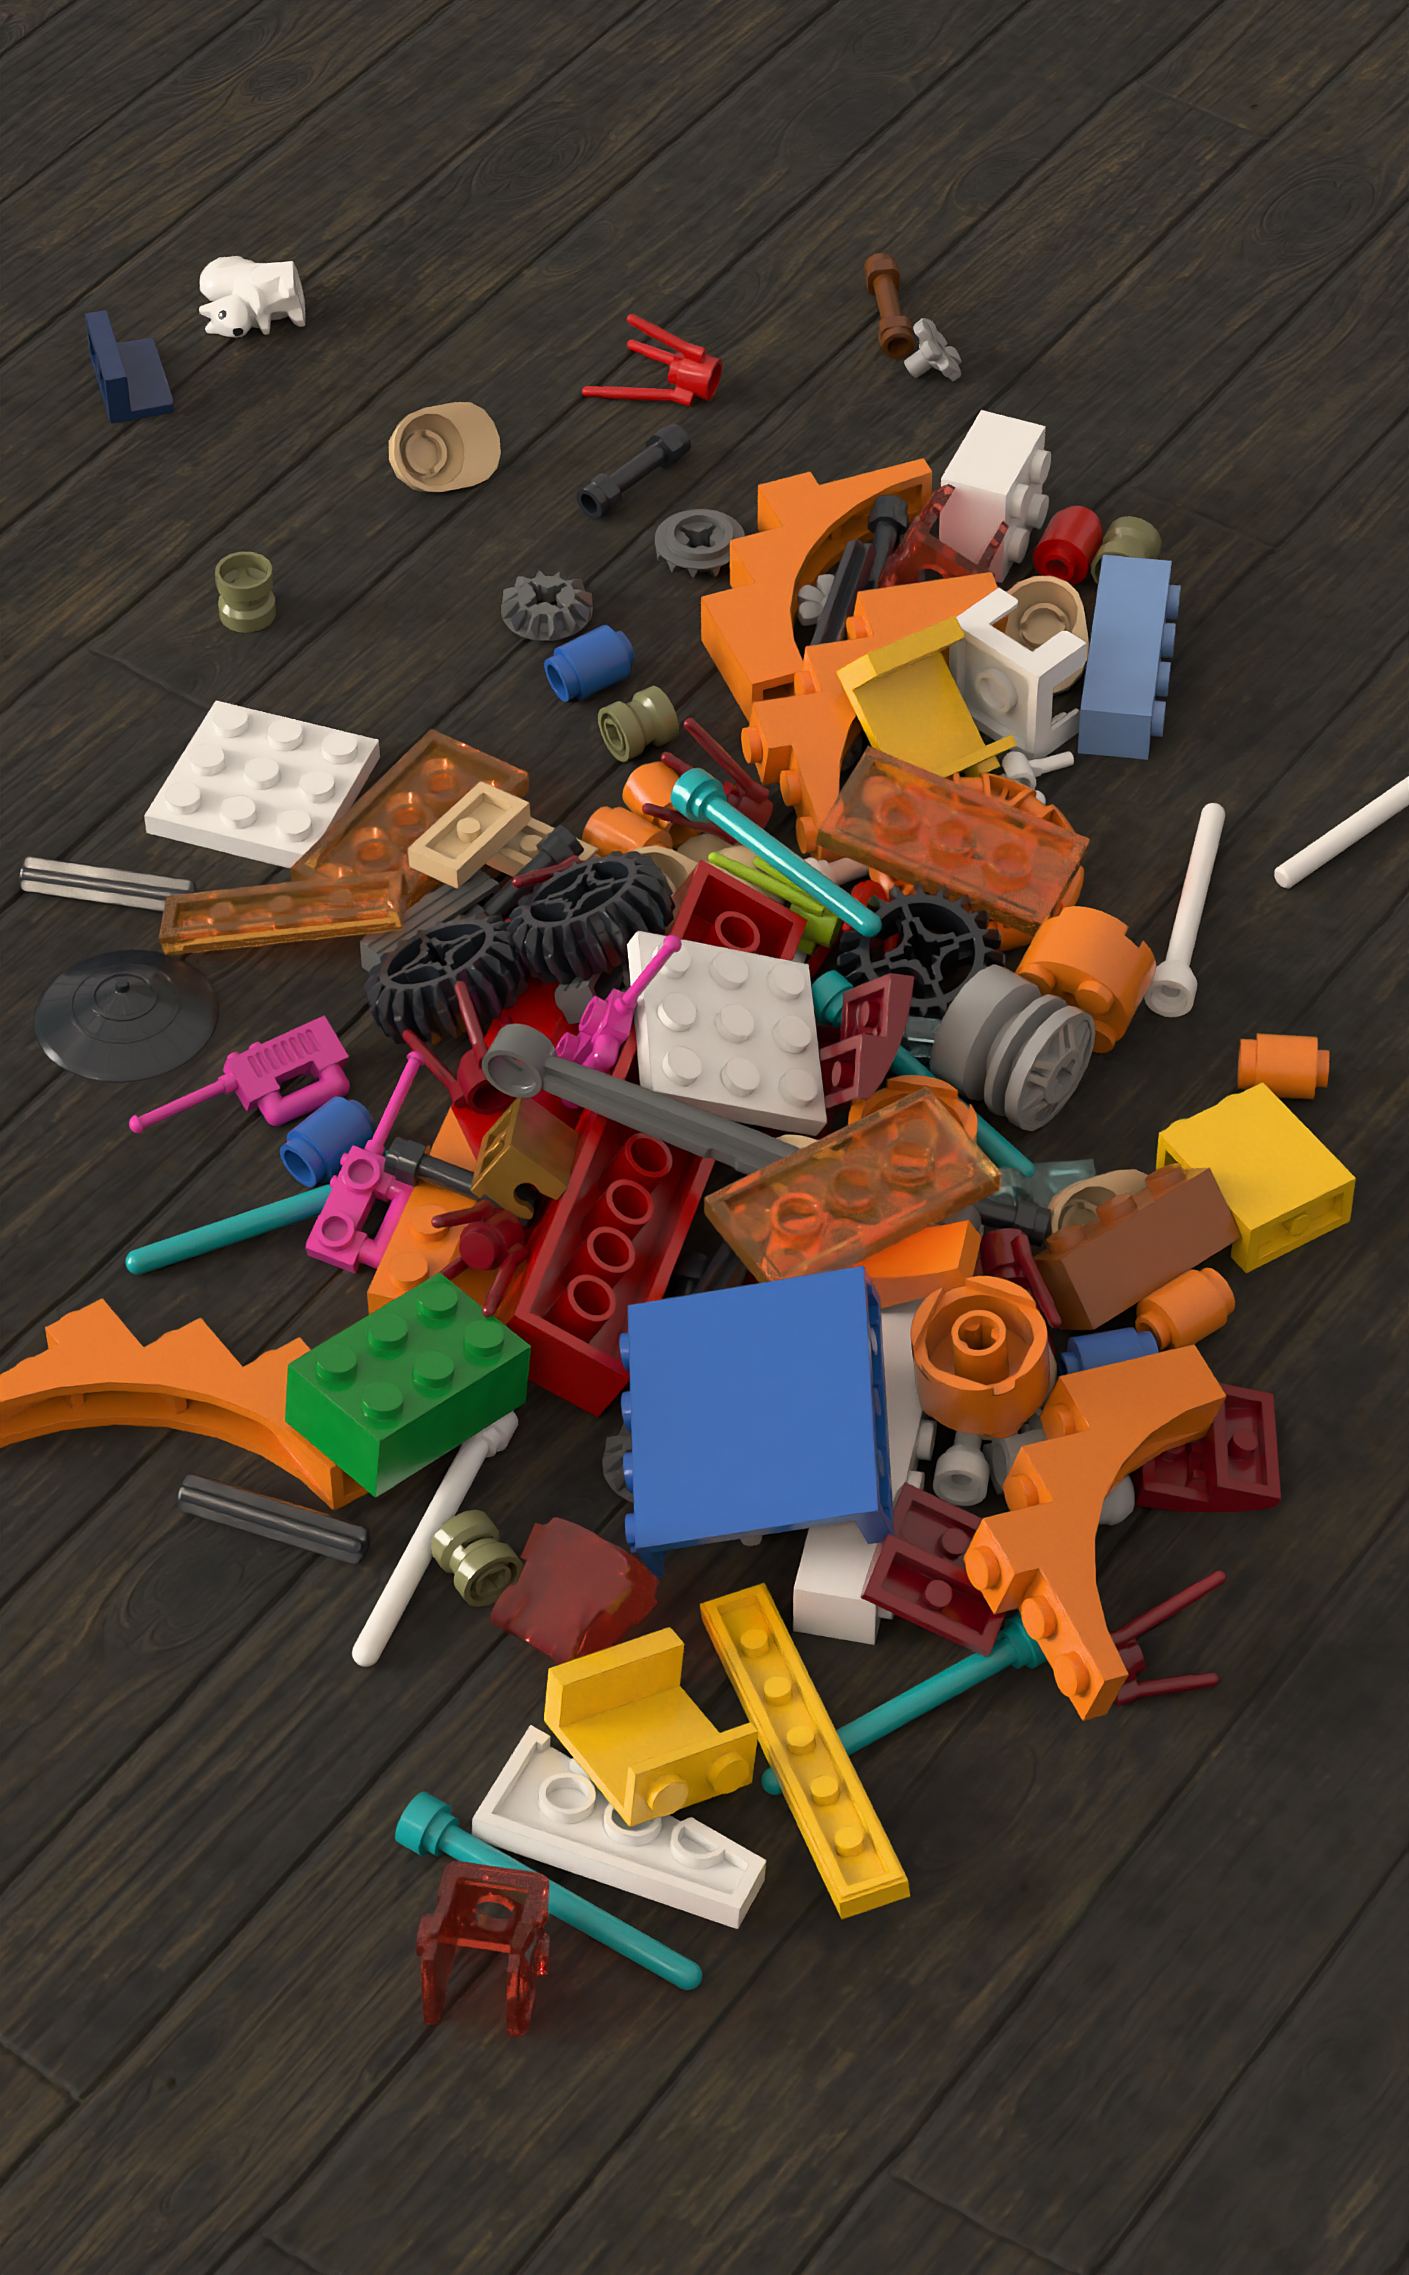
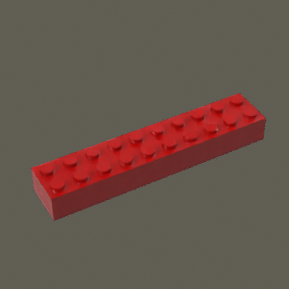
M701 859L672 896L676 906L672 911L674 920L668 927H665L666 933L664 936L676 935L683 940L792 961L808 920ZM633 1014L629 1036L620 1046L617 1061L608 1075L640 1086ZM583 1108L574 1130L578 1133V1139L568 1188L557 1200L547 1196L526 1246L529 1250V1257L518 1265L497 1319L531 1346L528 1380L598 1418L630 1381V1372H627L623 1366L619 1344L620 1334L628 1332V1305L662 1300L715 1159L703 1158Z

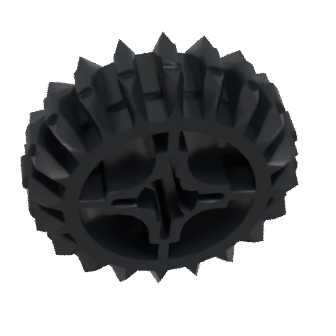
M613 851L606 857L594 854L590 860L583 863L573 862L570 868L562 872H554L553 877L546 882L536 883L533 887L534 892L523 896L518 901L519 907L515 908L509 915L511 923L507 929L509 932H514L512 938L516 946L515 952L520 956L524 967L527 968L532 978L541 979L544 984H553L559 981L562 985H567L576 977H581L583 981H588L594 973L596 975L605 971L610 974L612 968L622 963L629 964L627 944L635 933L643 931L664 936L666 933L665 927H668L674 920L672 911L676 906L671 896L673 891L666 876L655 865L651 856H641L638 851H629L624 855L621 851Z
M919 880L913 887V895L905 896L902 890L894 884L889 890V903L872 894L871 898L867 901V908L881 919V930L873 937H865L855 929L854 931H844L840 938V950H842L843 954L837 957V972L844 976L854 987L889 973L914 976L912 995L915 998L911 999L902 1040L905 1038L906 1031L917 1033L916 1039L923 1048L928 1043L929 1032L938 1030L950 1004L963 986L980 970L991 965L1005 967V955L997 950L1001 945V935L998 929H987L990 917L986 909L970 913L972 900L969 898L968 893L952 902L948 900L949 889L945 883L939 887L936 896L925 894V887ZM928 930L939 932L941 935L931 933ZM899 933V947L885 953L883 960L871 963L870 960L875 950L886 939ZM912 949L916 960H911ZM970 964L971 971L964 982L953 991L944 995L942 992L943 980L957 974V968ZM930 967H931L930 978H929V975H928V973H927L926 968H930Z
M476 913L468 919L464 915H458L453 921L442 923L438 920L434 927L424 931L418 929L417 935L408 940H399L394 951L384 953L380 957L381 963L374 965L369 971L370 978L364 984L367 992L369 1010L378 1027L381 1026L385 1036L392 1037L395 1044H406L402 1033L404 1030L410 1029L424 1043L429 1041L432 1045H439L444 1039L450 1037L459 1040L461 1035L467 1032L454 989L458 981L466 983L480 1025L491 1019H499L501 1016L500 1011L504 1008L513 1007L518 1002L517 996L523 994L529 988L528 980L531 976L527 968L524 967L520 956L515 952L516 946L512 938L514 932H509L507 929L511 922H505L501 915L487 917L485 913Z

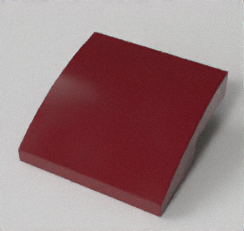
M889 973L843 992L840 1042L819 1050L826 1114L869 1100L882 1083L894 1060L906 1027L912 999L914 976Z
M1219 1383L1226 1394V1398L1205 1437L1164 1451L1133 1471L1135 1505L1180 1512H1240L1276 1507L1281 1500L1274 1395Z
M905 1482L897 1490L893 1500L895 1536L888 1533L880 1543H877L860 1598L987 1657L992 1650L1006 1612L998 1614L992 1612L982 1592L976 1589L970 1582L966 1565L963 1561V1557L982 1518Z

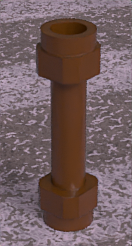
M877 253L866 260L864 270L867 290L871 295L876 296L881 316L878 339L880 347L887 357L902 359L910 355L915 347L911 320L902 315L897 294V291L900 289L898 264L891 255Z

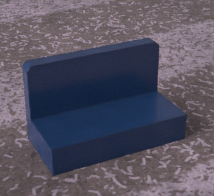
M107 311L86 313L85 320L90 358L110 424L172 413L174 411V402L154 339L145 338L116 343Z

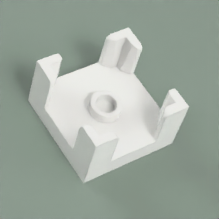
M997 588L956 617L965 638L949 646V670L978 730L995 741L1012 734L1017 745L1009 750L1021 752L1025 755L1027 761L1042 759L1079 733L1080 710L1077 708L1068 714L1063 712L1051 719L1053 688L1084 666L1087 643L1068 631H1061L1033 652L991 626L1018 607V600L1015 597Z

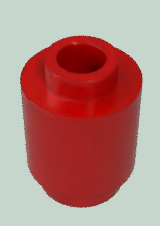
M1070 506L1057 512L1050 520L1034 551L1033 562L1037 572L1041 576H1053L1067 581L1071 586L1080 583L1085 578L1096 553L1103 543L1102 525L1098 516L1090 509L1082 506Z

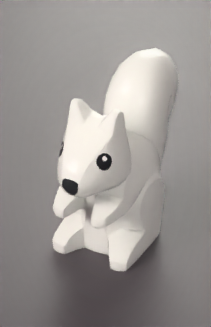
M240 256L219 257L210 262L200 275V291L210 301H213L199 308L201 315L211 319L205 328L207 333L237 338L243 337L251 327L260 328L262 333L267 335L270 331L271 320H278L288 316L295 325L299 327L305 326V299L299 274L293 261L254 263L252 260H246Z

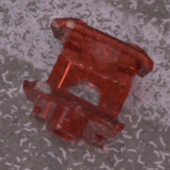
M950 484L941 486L932 493L920 515L915 517L893 556L890 555L883 564L877 581L878 588L920 583L918 571L925 568L938 571L944 579L991 572L988 570L991 561L998 551L1009 526L1002 521L972 562L929 534L934 522L956 488Z
M556 1517L551 1519L549 1524L541 1525L535 1523L521 1555V1558L527 1560L520 1578L515 1586L510 1584L501 1594L490 1614V1622L501 1630L530 1643L550 1656L556 1665H560L617 1645L633 1624L639 1626L658 1605L659 1601L655 1597L657 1596L656 1588L659 1580L643 1563L627 1551L604 1540L582 1526Z
M453 1861L446 1865L437 1895L438 1903L435 1913H423L417 1935L416 1953L418 1957H422L421 1987L425 2024L436 2025L437 2021L440 2022L452 1963L458 1946L510 1953L506 1981L508 2036L519 2037L527 2031L538 1995V1990L535 1989L536 1977H543L544 1974L548 1975L550 1938L545 1933V1923H548L550 1885L546 1876L537 1872L462 1861ZM496 1902L509 1908L514 1915L506 1919L493 1918L484 1914L477 1907V1904Z

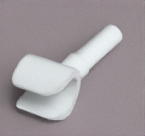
M1012 751L1003 758L1002 767L1006 774L1000 776L1020 782L1034 790L1036 787L1035 777L1041 776L1043 773L1072 766L1074 764V757L1071 752L1067 751L1042 759L1027 761L1024 754Z

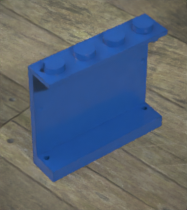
M864 1266L628 1305V1332L620 1334L619 1344L623 1366L627 1372H630V1391L622 1393L621 1408L625 1426L628 1432H632V1452L624 1453L623 1471L628 1490L634 1496V1513L627 1514L625 1517V1534L631 1553L633 1555H640L654 1578L664 1576V1555H668V1550L850 1521H855L868 1544L880 1543L888 1533L895 1536L881 1300Z

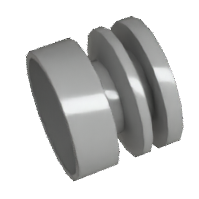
M991 965L980 970L970 979L950 1004L936 1033L931 1050L930 1070L939 1080L947 1082L957 1089L958 1093L962 1096L976 1101L984 1099L988 1110L992 1113L1007 1117L1010 1123L1023 1130L1034 1131L1046 1125L1064 1107L1076 1090L1095 1044L1096 1025L1089 1013L1077 1007L1067 1006L1066 1001L1058 996L1050 994L1042 996L1036 984L1005 967Z

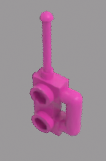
M676 935L666 936L663 940L664 945L627 992L613 989L605 1000L594 996L588 1003L580 1020V1033L575 1036L566 1032L562 1036L555 1049L557 1057L608 1074L617 1061L620 1046L629 1036L634 1010L637 1005L636 1000L672 954L680 951L682 947L681 939ZM560 1097L562 1104L569 1109L581 1107Z
M324 1015L265 1043L255 1042L249 1046V1050L239 1054L237 1051L227 1056L223 1068L225 1075L218 1077L217 1082L140 1117L134 1115L129 1121V1127L134 1133H143V1129L221 1093L229 1094L233 1091L236 1092L247 1112L259 1107L270 1125L282 1126L319 1109L332 1097H344L347 1095L350 1083L342 1068L346 1067L349 1056ZM300 1074L313 1076L315 1080L319 1079V1081L287 1096L282 1097L279 1093L280 1086L278 1084Z
M418 1051L410 1052L407 1055L408 1062L372 1140L367 1141L364 1149L352 1145L349 1153L342 1155L340 1165H343L338 1176L334 1175L331 1179L330 1187L332 1190L306 1242L305 1249L308 1256L356 1274L360 1263L378 1269L414 1188L395 1180V1176L384 1172L386 1158L382 1157L385 1151L383 1145L420 1065L425 1063L423 1054ZM376 1198L387 1203L391 1200L392 1202L375 1239L368 1238L367 1234L362 1233L361 1230Z

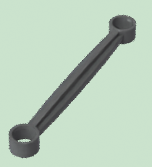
M509 1024L502 1027L482 1060V1070L487 1080L495 1088L507 1095L517 1098H530L537 1095L542 1089L703 1158L715 1159L734 1167L736 1171L890 1228H926L969 1220L978 1232L981 1227V1217L977 1209L968 1200L957 1194L947 1191H932L918 1199L757 1130L642 1086L557 1057L552 1042L540 1031L530 1026ZM514 1058H516V1059L522 1061V1062L525 1063V1064H522V1063L518 1062V1061L515 1060Z

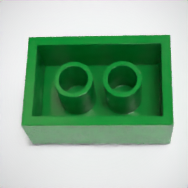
M439 1272L290 1362L287 1368L285 1422L376 1498L526 1403L531 1346L494 1316L490 1318L485 1317L482 1314L483 1307Z

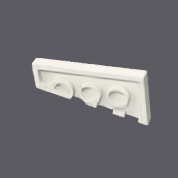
M532 1725L529 1726L472 1819L473 1836L487 1844L736 1929L739 1928L765 1881V1859L692 1817L679 1821L670 1815L660 1816L629 1827L574 1757L571 1759L550 1747L551 1736Z

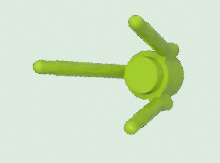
M718 852L709 854V862L791 902L789 910L808 920L797 947L798 951L812 956L816 944L827 948L832 947L843 920L758 856L753 859L754 865L771 877Z

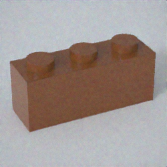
M1180 1163L1162 1167L1145 1178L1148 1187L1133 1196L1131 1193H1125L1113 1197L1096 1208L1098 1215L1096 1219L1084 1226L1082 1224L1067 1226L1046 1239L1049 1248L1033 1258L1061 1317L1060 1330L1096 1329L1242 1237L1210 1167L1183 1169Z

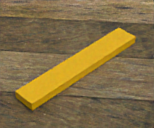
M765 1583L701 1603L702 1621L749 1722L758 1730V1741L773 1770L775 1778L841 1919L910 1897L908 1879Z

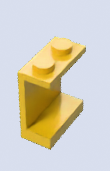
M956 616L871 651L836 671L897 801L902 798L903 789L915 782H921V787L925 788L956 772L959 774L964 772L966 777H979L981 772L989 773L1000 767L996 756L1017 745L1011 734L985 746L940 652L965 638ZM940 782L934 786L937 787L941 794L951 789V782Z
M1263 1082L1240 1094H1231L1217 1105L1188 1119L1177 1120L1167 1129L1159 1132L1156 1170L1174 1163H1180L1183 1169L1210 1167L1242 1236L1232 1243L1231 1258L1245 1273L1350 1222L1356 1178Z
M671 1627L551 1667L548 1670L544 1713L545 1723L629 1827L660 1816L670 1815L679 1809L721 1794L731 1793L740 1787L752 1783L758 1730L750 1722L722 1733L718 1732L680 1686L684 1643Z

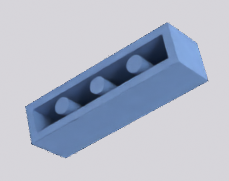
M1112 555L1102 556L1080 708L1078 753L1148 760L1151 736L1163 737L1166 702L1156 701V696L1168 697L1171 662H1162L1161 657L1173 658L1176 624L1166 623V619H1178L1181 585H1170L1172 561Z

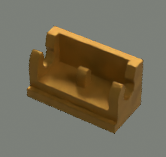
M517 1098L483 1136L470 1191L479 1198L484 1194L516 1217L531 1219L534 1208L528 1201L518 1198L515 1188L522 1183H531L538 1188L540 1193L557 1200L568 1188L578 1133L532 1098Z

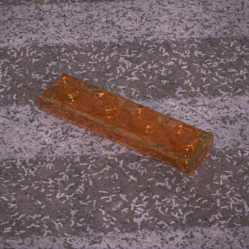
M403 870L171 895L166 897L159 940L165 955L403 930L409 887Z

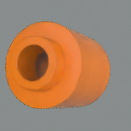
M663 762L642 765L632 772L623 789V801L632 813L669 832L672 837V849H677L689 838L700 835L701 831L643 813L642 807L645 803H652L676 810L671 803V793L680 776Z
M604 806L599 808L589 818L582 835V841L598 848V855L600 857H606L613 851H621L624 855L629 851L648 846H660L673 850L672 837L669 832L623 807L612 809Z
M1257 1033L1256 1040L1240 1039L1237 1089L1248 1090L1263 1082L1278 1098L1314 1100L1315 1087L1327 1088L1329 1050L1318 1049L1317 1037Z
M1214 1269L1188 1270L1138 1302L1136 1308L1137 1319L1135 1321L1137 1333L1150 1331L1155 1338L1159 1352L1196 1344L1226 1324L1227 1316L1235 1309L1234 1295L1226 1280Z

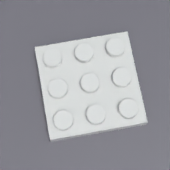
M215 701L144 815L146 833L312 874L380 758L379 740Z
M637 931L629 941L627 949L631 986L664 945L663 940L666 936ZM681 939L682 947L680 951L672 954L636 1000L634 1024L640 1086L731 1121L816 1136L827 1124L809 965Z

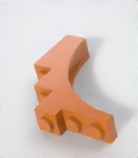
M924 458L822 485L817 483L811 472L758 485V530L760 533L730 540V585L733 589L701 597V640L749 723L753 702L796 696L794 676L796 672L802 671L803 660L793 636L794 624L798 617L800 606L797 603L799 590L805 585L815 587L819 575L826 574L832 566L841 560L848 542L858 539L864 544L874 538V533L868 530L867 524L870 510L873 509L875 500L884 495H893L903 499L908 505V523L931 515L932 470Z
M992 572L859 591L857 593L854 616L848 617L846 621L847 640L806 646L802 671L796 672L794 676L796 696L753 702L749 727L743 728L741 733L744 757L748 764L755 763L763 786L780 783L785 805L794 806L798 817L796 820L797 841L802 853H810L811 857L817 861L824 859L831 863L842 859L845 851L847 831L839 800V778L843 762L863 727L836 671L871 651L950 617L959 616L998 588ZM1008 614L991 626L1005 634ZM949 647L940 652L949 668Z
M102 1298L78 1311L66 1314L59 1321L45 1327L48 1350L35 1357L26 1358L14 1368L0 1374V1448L11 1443L61 1430L108 1425L168 1427L216 1437L262 1455L302 1480L333 1511L368 1493L352 1477L285 1422L288 1364L310 1351V1348L300 1337L276 1350L263 1353L255 1361L242 1367L201 1318L178 1330L169 1331L157 1341L143 1347Z
M1195 1344L1059 1376L1039 1416L1048 1440L1022 1446L1001 1487L1010 1512L983 1518L963 1557L970 1582L976 1589L982 1592L994 1614L1018 1608L1026 1632L1039 1644L1054 1670L1055 1680L1059 1689L1070 1698L1082 1721L1106 1715L1129 1675L1107 1629L1096 1585L1095 1536L1103 1501L1131 1472L1162 1452L1205 1437L1226 1398V1394Z

